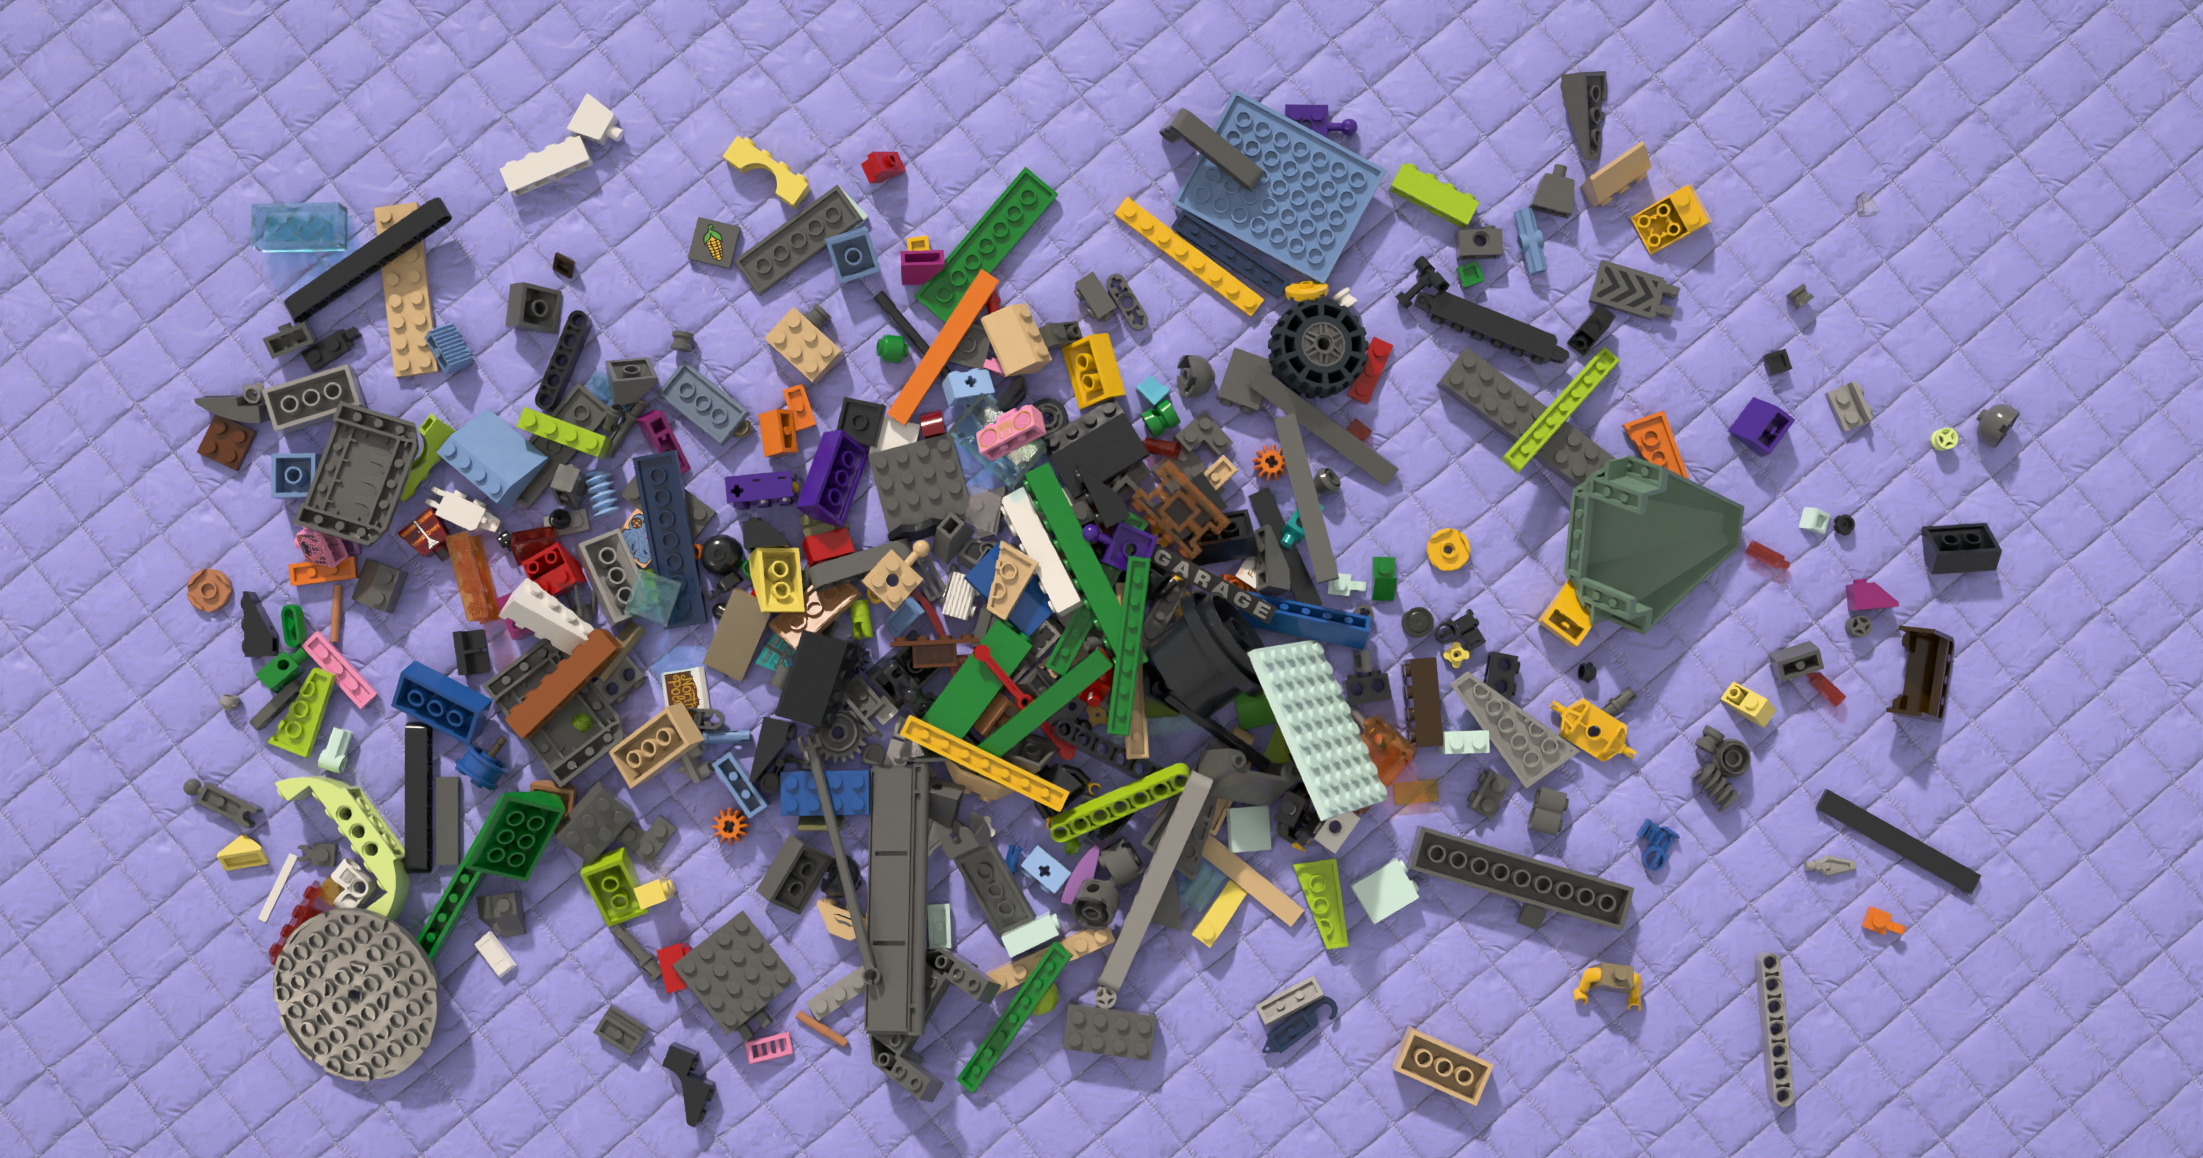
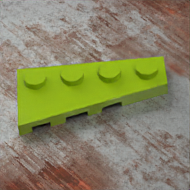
M318 667L313 668L299 690L300 694L288 708L289 712L277 726L278 730L274 736H271L268 743L305 758L311 757L337 675Z

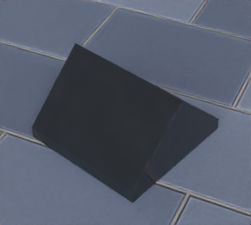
M1144 663L1143 685L1146 719L1178 717L1180 711L1164 700L1167 692L1170 690L1165 685L1161 673L1155 667Z

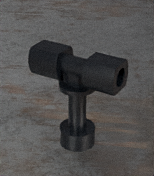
M1424 256L1419 257L1413 264L1421 272L1418 275L1420 280L1405 294L1401 291L1395 296L1406 309L1413 304L1411 299L1426 285L1428 288H1431L1433 285L1440 294L1450 287V284L1438 271L1435 272V268Z

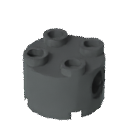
M1124 836L1104 850H1101V856L1098 857L1101 866L1104 869L1108 868L1111 873L1110 880L1116 885V888L1119 886L1125 887L1130 882L1146 874L1145 868L1140 869L1139 867L1143 864L1139 855L1130 842L1125 844L1127 838Z
M1084 879L1071 904L1073 918L1077 922L1080 920L1083 922L1082 926L1092 930H1103L1109 924L1111 925L1120 905V896L1115 889L1116 885L1110 880Z

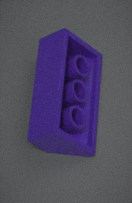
M843 430L823 432L796 507L812 519L843 527L866 465L869 451Z

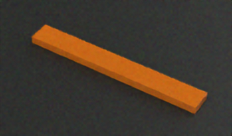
M982 269L980 270L892 404L887 415L904 426L908 424L999 285L1000 281Z

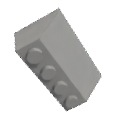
M619 528L577 545L575 551L610 628L626 623L655 608Z

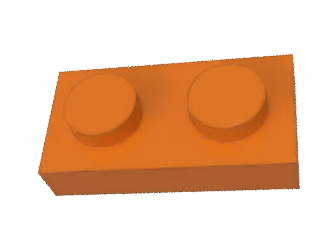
M804 384L782 390L788 409H792L795 431L799 432L817 426Z

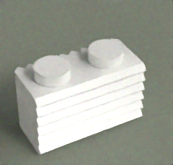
M954 572L942 614L968 621L969 617H974L977 606L973 605L975 596L979 597L980 594L964 579L965 574Z

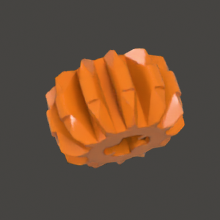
M1274 444L1271 446L1270 451L1266 445L1263 446V452L1257 450L1256 455L1259 458H1253L1252 460L1253 463L1259 464L1253 470L1258 471L1261 469L1258 477H1263L1265 473L1267 474L1266 481L1268 482L1271 479V475H1273L1275 481L1279 480L1278 473L1284 476L1286 472L1282 468H1287L1286 463L1283 462L1285 461L1284 456L1280 455L1283 452L1282 448L1275 452L1276 445ZM1272 458L1276 466L1273 465L1272 468H1269V464L1265 463V460L1268 461Z
M732 807L727 809V814L724 810H720L721 818L717 816L713 818L718 825L711 826L712 829H718L719 831L714 834V837L722 835L720 839L722 844L725 843L727 838L729 845L734 844V839L738 843L742 842L740 835H748L743 828L750 827L749 823L743 824L742 822L747 819V815L739 817L741 814L740 809H737L733 815ZM728 821L729 823L734 822L735 826L733 827V832L732 830L726 829V827L729 825Z

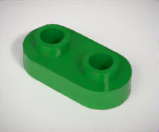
M287 604L281 611L285 643L291 648L302 647L301 645L307 639L303 610L297 604Z

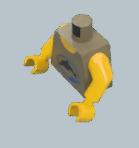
M1611 963L1596 964L1584 971L1579 988L1573 991L1574 1000L1577 1003L1579 999H1582L1583 1004H1587L1588 997L1586 991L1589 989L1630 994L1628 996V1010H1630L1632 1005L1638 1006V1011H1640L1643 980L1638 973L1634 972L1633 966Z

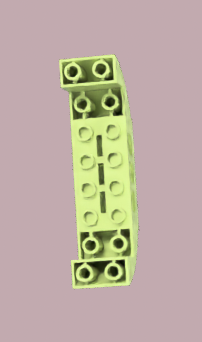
M322 776L289 778L276 782L277 792L284 800H304L313 794L316 800L324 804L326 814L337 822L339 832L344 837H348L352 843V850L357 855H361L365 861L364 866L377 877L379 887L388 892L366 909L396 921L404 907L410 886V874H407L405 871V848L361 787L352 786L335 778Z

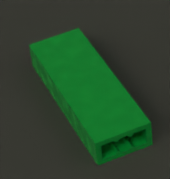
M997 619L978 645L989 647L990 656L1010 678L1033 646L1030 644L1032 639L1023 632L1020 635L1012 630L1015 626L1007 620L1003 619L1001 622ZM972 652L921 720L963 740L1004 685L983 661H978L974 658Z

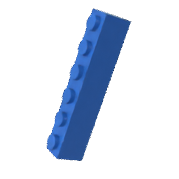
M1254 592L1249 593L1277 607L1270 623L1267 624L1238 608V611L1252 627L1364 650L1370 632L1371 617Z

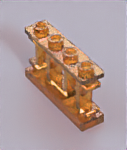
M1168 460L1155 473L1162 482L1149 495L1140 488L1131 496L1130 499L1133 501L1131 505L1139 513L1143 511L1148 516L1146 520L1155 529L1159 527L1164 532L1162 536L1170 544L1174 542L1179 547L1177 551L1186 560L1188 558L1193 560L1202 551L1195 542L1209 528L1218 535L1231 521ZM1166 472L1187 495L1179 489L1170 497L1162 489L1170 481L1164 473ZM1157 495L1165 503L1157 511L1163 519L1160 520L1139 498L1142 497L1148 503ZM1177 497L1193 511L1180 526L1164 512ZM1196 503L1218 524L1217 527L1209 521L1201 528L1193 520L1201 512L1195 506ZM1188 526L1196 534L1188 542L1194 550L1191 551L1170 529L1173 528L1179 534Z
M466 531L447 536L445 539L467 621H479L480 624H486L502 619L498 616L501 611L496 601L498 596L482 536H469Z

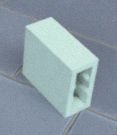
M1489 730L1442 731L1443 746H1436L1437 753L1440 754L1490 753Z
M1393 858L1349 884L1373 924L1419 898L1417 894L1419 888L1413 879L1409 880L1406 872H1408V869L1402 860L1398 862L1396 858Z
M1048 911L1036 917L1035 920L1002 934L1001 939L1011 958L1059 935L1061 923L1057 914L1052 915L1051 911Z

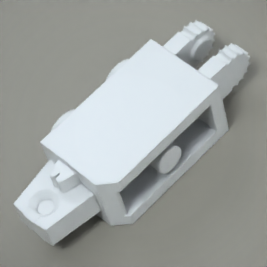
M433 486L431 491L434 494L443 496L441 503L439 504L432 499H426L425 501L426 504L437 508L435 515L476 533L483 529L497 533L503 522L491 514V510L486 509L487 504L477 499L471 502L466 499V494L457 490L451 493Z

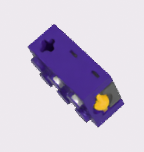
M791 470L725 477L727 503L733 506V508H737V510H749L750 506L753 505L759 506V508H770L773 503L780 504V506H791L793 501H798L799 486L797 484V476Z

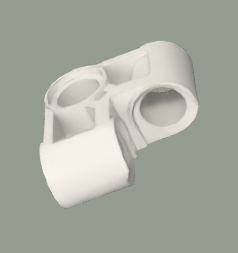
M345 858L331 874V878L345 888L333 902L337 908H362L366 900L376 889L374 878L350 858ZM361 881L366 885L365 892L360 889Z

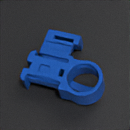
M1645 819L1636 834L1640 838L1645 837L1649 840L1647 842L1649 846L1641 857L1643 865L1650 870L1661 869L1669 857L1666 854L1673 840L1675 838L1680 839V836L1668 827H1659L1651 822L1650 819ZM1652 851H1657L1653 861L1648 865L1646 861L1647 855ZM1661 857L1660 863L1658 864V866H1655L1659 858Z

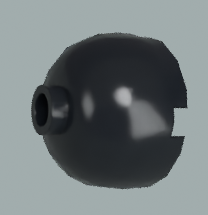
M718 534L710 537L701 548L700 558L703 567L708 573L721 577L723 574L727 576L731 572L736 573L745 560V552L742 544L736 538L730 535Z
M845 854L854 889L857 891L862 883L860 879V866L855 859ZM834 858L826 871L829 872L827 880L825 878L822 879L821 892L836 898H844L845 894Z

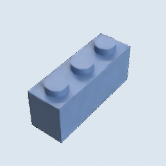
M734 751L727 753L712 764L749 819L754 818L771 806L756 782H749L750 774Z

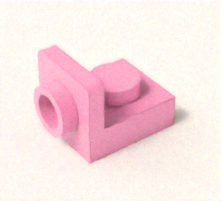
M998 359L985 360L984 369L1009 379V376H1005Z

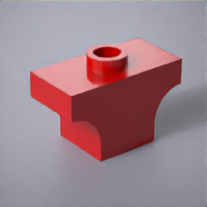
M873 151L867 155L868 159L861 164L869 183H883L887 179L901 175L906 171L898 152Z

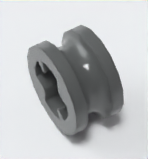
M1363 604L1355 608L1354 614H1360V609L1364 608V611L1368 610L1369 614L1367 616L1371 617L1372 621L1374 612L1370 606Z

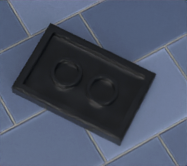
M1201 472L1149 511L1175 546L1228 506L1204 473Z

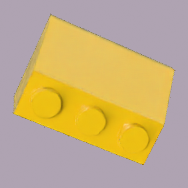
M1108 333L1091 334L1061 348L1079 410L1103 404L1113 397L1117 399L1126 395Z

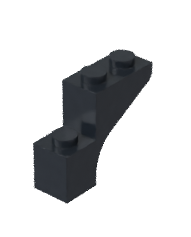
M673 1042L668 1049L662 1066L670 1069L679 1077L683 1088L686 1122L689 1126L695 1127L705 1119L707 1110L704 1108L707 1101L711 1102L716 1089H713L715 1082L691 1073V1070L695 1071L699 1063V1058H696L699 1051Z

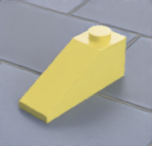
M1229 879L1191 931L1192 935L1210 948L1248 892Z

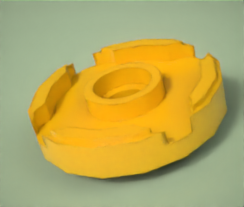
M1315 280L1296 282L1285 288L1286 298L1290 300L1293 297L1294 301L1297 302L1306 299L1315 301V298H1320V295L1326 297L1329 293L1327 283L1322 284Z
M1445 528L1437 531L1430 537L1427 542L1426 553L1428 560L1434 567L1441 571L1450 572L1466 564L1471 548L1468 539L1462 532ZM1446 546L1451 548L1450 554L1444 552Z

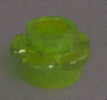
M584 713L579 715L573 714L574 718L571 720L573 726L582 732L591 728V719Z
M1078 837L1066 841L1063 852L1067 853L1068 857L1071 854H1077L1081 843L1078 842Z

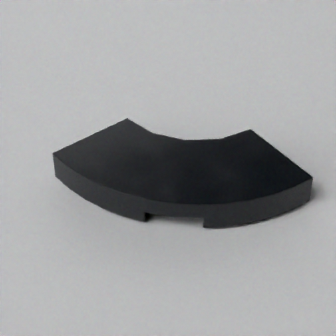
M929 518L916 524H901L887 534L888 539L891 542L903 538L915 541L935 535L936 528L943 520Z

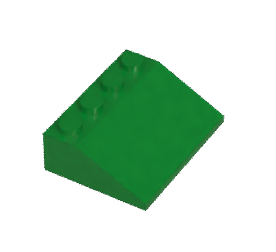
M543 791L503 793L465 868L527 882L566 811L560 796Z

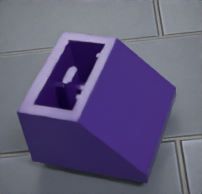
M1752 397L1727 432L1760 457H1764L1773 451L1795 419L1778 406Z

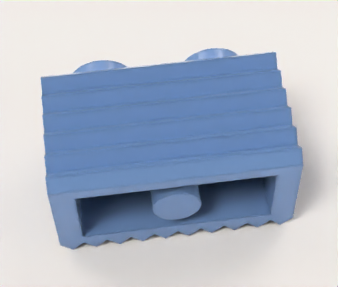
M453 323L431 329L424 337L445 375L466 369L473 361L470 348L465 346L460 330L454 327Z

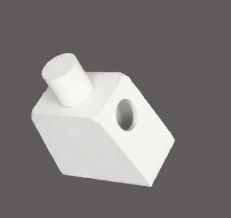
M588 93L585 95L567 127L572 135H580L581 138L600 145H605L609 137L619 142L624 134V130L616 127L618 118L615 114Z

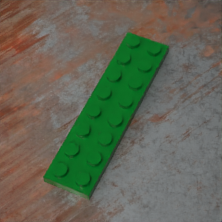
M1025 166L944 260L945 268L928 280L914 295V298L946 324L980 270L982 269L991 275L1058 197V193Z

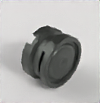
M1415 607L1404 613L1401 626L1408 636L1420 638L1432 631L1434 618L1427 609Z

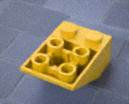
M1691 184L1684 186L1630 217L1650 255L1712 223L1709 214Z
M1567 579L1536 622L1572 648L1580 644L1592 625L1589 621L1590 614L1587 608L1581 606L1574 592L1576 588L1572 580Z

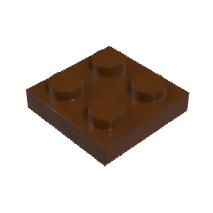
M215 414L197 453L239 471L258 432Z

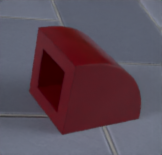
M941 410L920 414L922 432L925 439L946 434Z

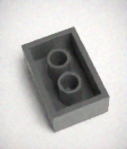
M598 781L558 824L554 831L558 841L591 865L631 821L635 813L630 804Z

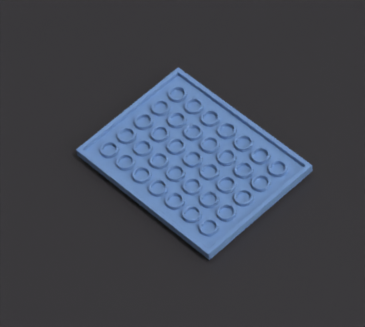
M1235 90L1213 130L1258 165L1265 174L1251 192L1240 186L1202 154H1199L1174 199L1173 205L1186 210L1195 217L1303 275L1324 284L1387 170Z

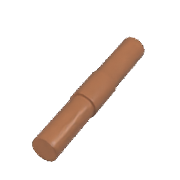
M334 585L330 642H339L342 585Z
M799 1010L796 1019L843 1048L845 1047L848 1039Z

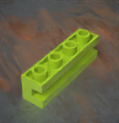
M1403 163L1388 191L1460 228L1469 224L1480 203L1476 201L1473 195L1457 191L1454 185L1438 181V178L1433 174H1424L1418 171L1419 168L1411 163Z

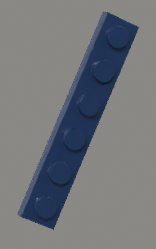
M1184 209L1171 226V229L1276 299H1279L1291 281Z

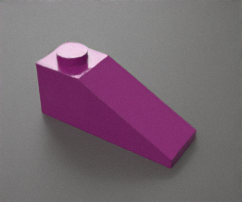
M654 409L636 419L646 441L655 454L677 450L681 474L691 469L663 411Z

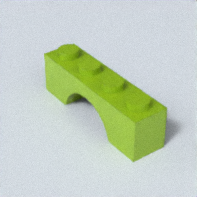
M527 407L523 408L516 426L525 432L555 441L601 460L605 459L612 441L606 436Z
M432 413L429 414L418 429L422 437L423 447L420 455L414 460L400 500L403 502L414 495L417 485L427 478L429 470L434 463L440 461L442 457L436 452L450 435L456 432L453 427Z

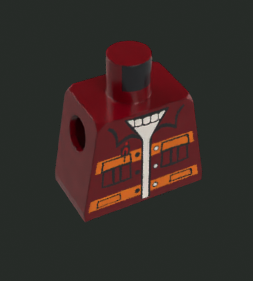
M429 507L397 534L422 556L431 558L436 554L441 562H444L452 556L446 545L453 540V537L444 520L435 515L437 509Z

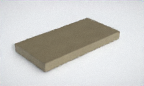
M735 587L703 660V664L742 682L773 612H761L757 597Z

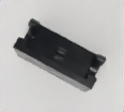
M1135 812L1091 830L1087 837L1101 850H1104Z

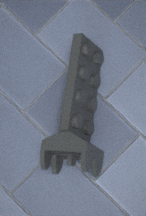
M971 812L969 819L972 825L971 829L965 827L963 822L955 819L952 824L955 838L953 839L945 834L942 838L943 850L949 860H956L955 864L996 935H1002L1035 920V912L994 842L990 843V828L984 818L977 812Z

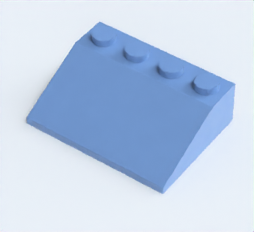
M488 408L450 435L436 452L493 501L506 509L512 506L550 459Z

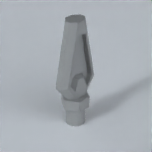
M1825 855L1820 860L1814 859L1812 862H1804V869L1821 872L1828 877L1855 871L1856 862Z

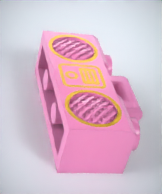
M1031 404L1021 407L1019 411L1013 408L996 417V424L986 425L984 429L976 433L979 452L992 462L1045 435L1046 430L1042 412Z

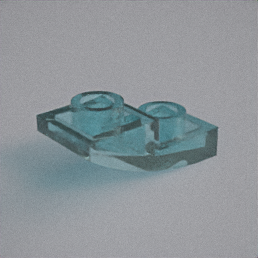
M595 368L584 387L613 404L608 377ZM629 404L620 406H622L623 410H626Z

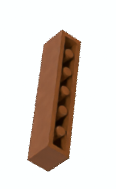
M594 629L587 636L588 640L583 645H577L571 651L572 655L567 660L563 659L556 665V671L546 675L540 681L541 685L536 690L532 689L524 696L525 700L520 705L517 704L509 710L508 713L510 715L504 720L521 739L531 738L624 649L607 629Z

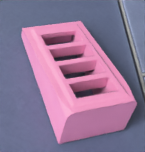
M789 1032L744 1041L749 1064L793 1054ZM782 1038L785 1047L784 1051H781L779 1039ZM770 1041H774L775 1053H772ZM761 1043H765L767 1051L765 1055H763ZM753 1045H756L758 1052V1056L755 1057L752 1048Z

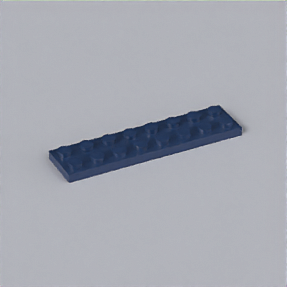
M677 450L634 457L633 464L664 630L709 622Z

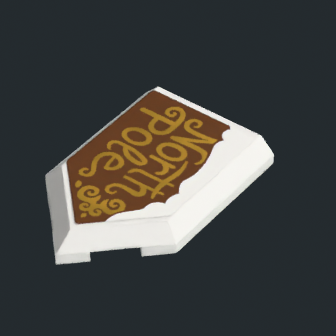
M704 666L661 673L665 707L682 702L685 707L710 709ZM691 711L689 712V714L693 719L694 723L696 724L698 721V714L696 712Z

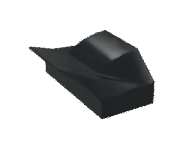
M1019 375L991 406L996 414L1002 415L1013 408H1017L1027 395V382L1025 378Z

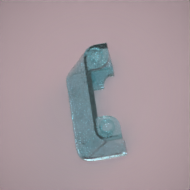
M981 393L947 433L1014 492L1024 484L1023 481L1026 480L1025 474L1034 470L1048 452L1046 447L1048 445L1039 437L992 462L979 452L976 433L984 429L988 424H996V417L1004 413L997 406L999 402L992 395L985 396Z

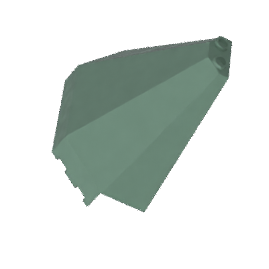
M1630 455L1609 460L1605 463V466L1600 470H1596L1585 479V482L1572 490L1564 573L1568 580H1572L1576 588L1574 592L1581 606L1587 608L1590 614L1589 621L1591 625L1610 620L1645 635L1739 548L1745 506L1654 463Z

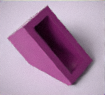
M944 250L900 251L902 285H923L945 268Z
M1867 579L1853 580V584L1845 585L1848 611L1899 606V602L1875 582L1867 583Z

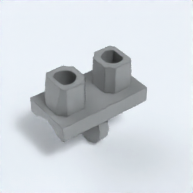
M702 743L678 760L681 767L676 770L678 774L685 773L687 779L692 778L694 784L710 779L709 775L715 771L710 760L702 763L699 757L706 753Z

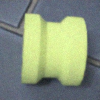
M1952 428L1937 430L1930 438L1932 447L1938 451L1951 449L1958 442V435Z

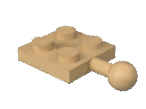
M924 540L916 541L913 545V552L905 561L892 549L889 550L861 581L892 612L899 607L923 580L911 566L919 557H925L929 554L930 546L928 542ZM890 574L895 575L898 579L895 587L889 586L886 582V578Z

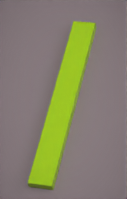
M1604 346L1501 460L1518 474L1617 365L1620 359Z

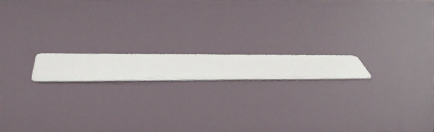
M289 853L261 911L259 920L267 921L297 859L296 855Z

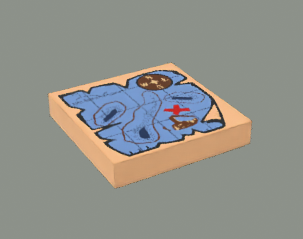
M636 508L620 531L634 562L646 569L652 560L643 512Z

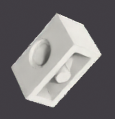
M1349 812L1324 820L1322 823L1319 822L1312 838L1336 854L1361 818L1353 812ZM1337 820L1340 828L1337 832L1332 833L1329 830V824Z

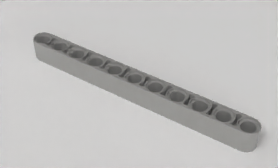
M1192 770L1102 969L1098 984L1113 989L1116 992L1119 991L1209 793L1213 779Z

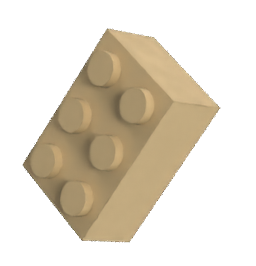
M794 307L764 338L769 345L815 386L844 355L837 345Z

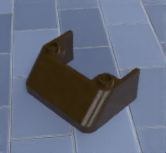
M1899 625L1898 630L1906 633L1902 637V646L1909 652L1903 694H1899L1897 698L1893 699L1892 708H1886V712L1897 716L1941 723L1945 714L1955 647L1954 638L1935 629Z

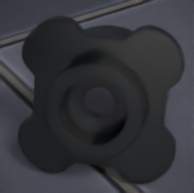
M498 530L500 536L496 537L502 549L507 547L510 552V547L516 545L508 530L503 532Z

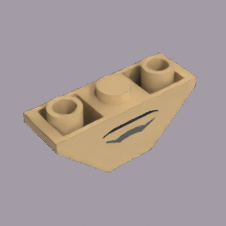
M830 897L820 898L817 901V907L829 933L849 941L855 939L856 936L847 904L843 907L837 905V900ZM866 912L865 915H864V914H861V915H862L863 923H864L865 930H866V933H867V912Z

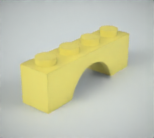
M737 135L723 155L725 161L743 174L756 168L772 172L777 180L776 194L778 198L796 210L811 190L807 183L808 180L799 173L794 175L790 172L791 168L784 162L780 161L778 164L772 159L773 155L764 149L760 151L755 148L756 144L749 138L745 137L742 139Z

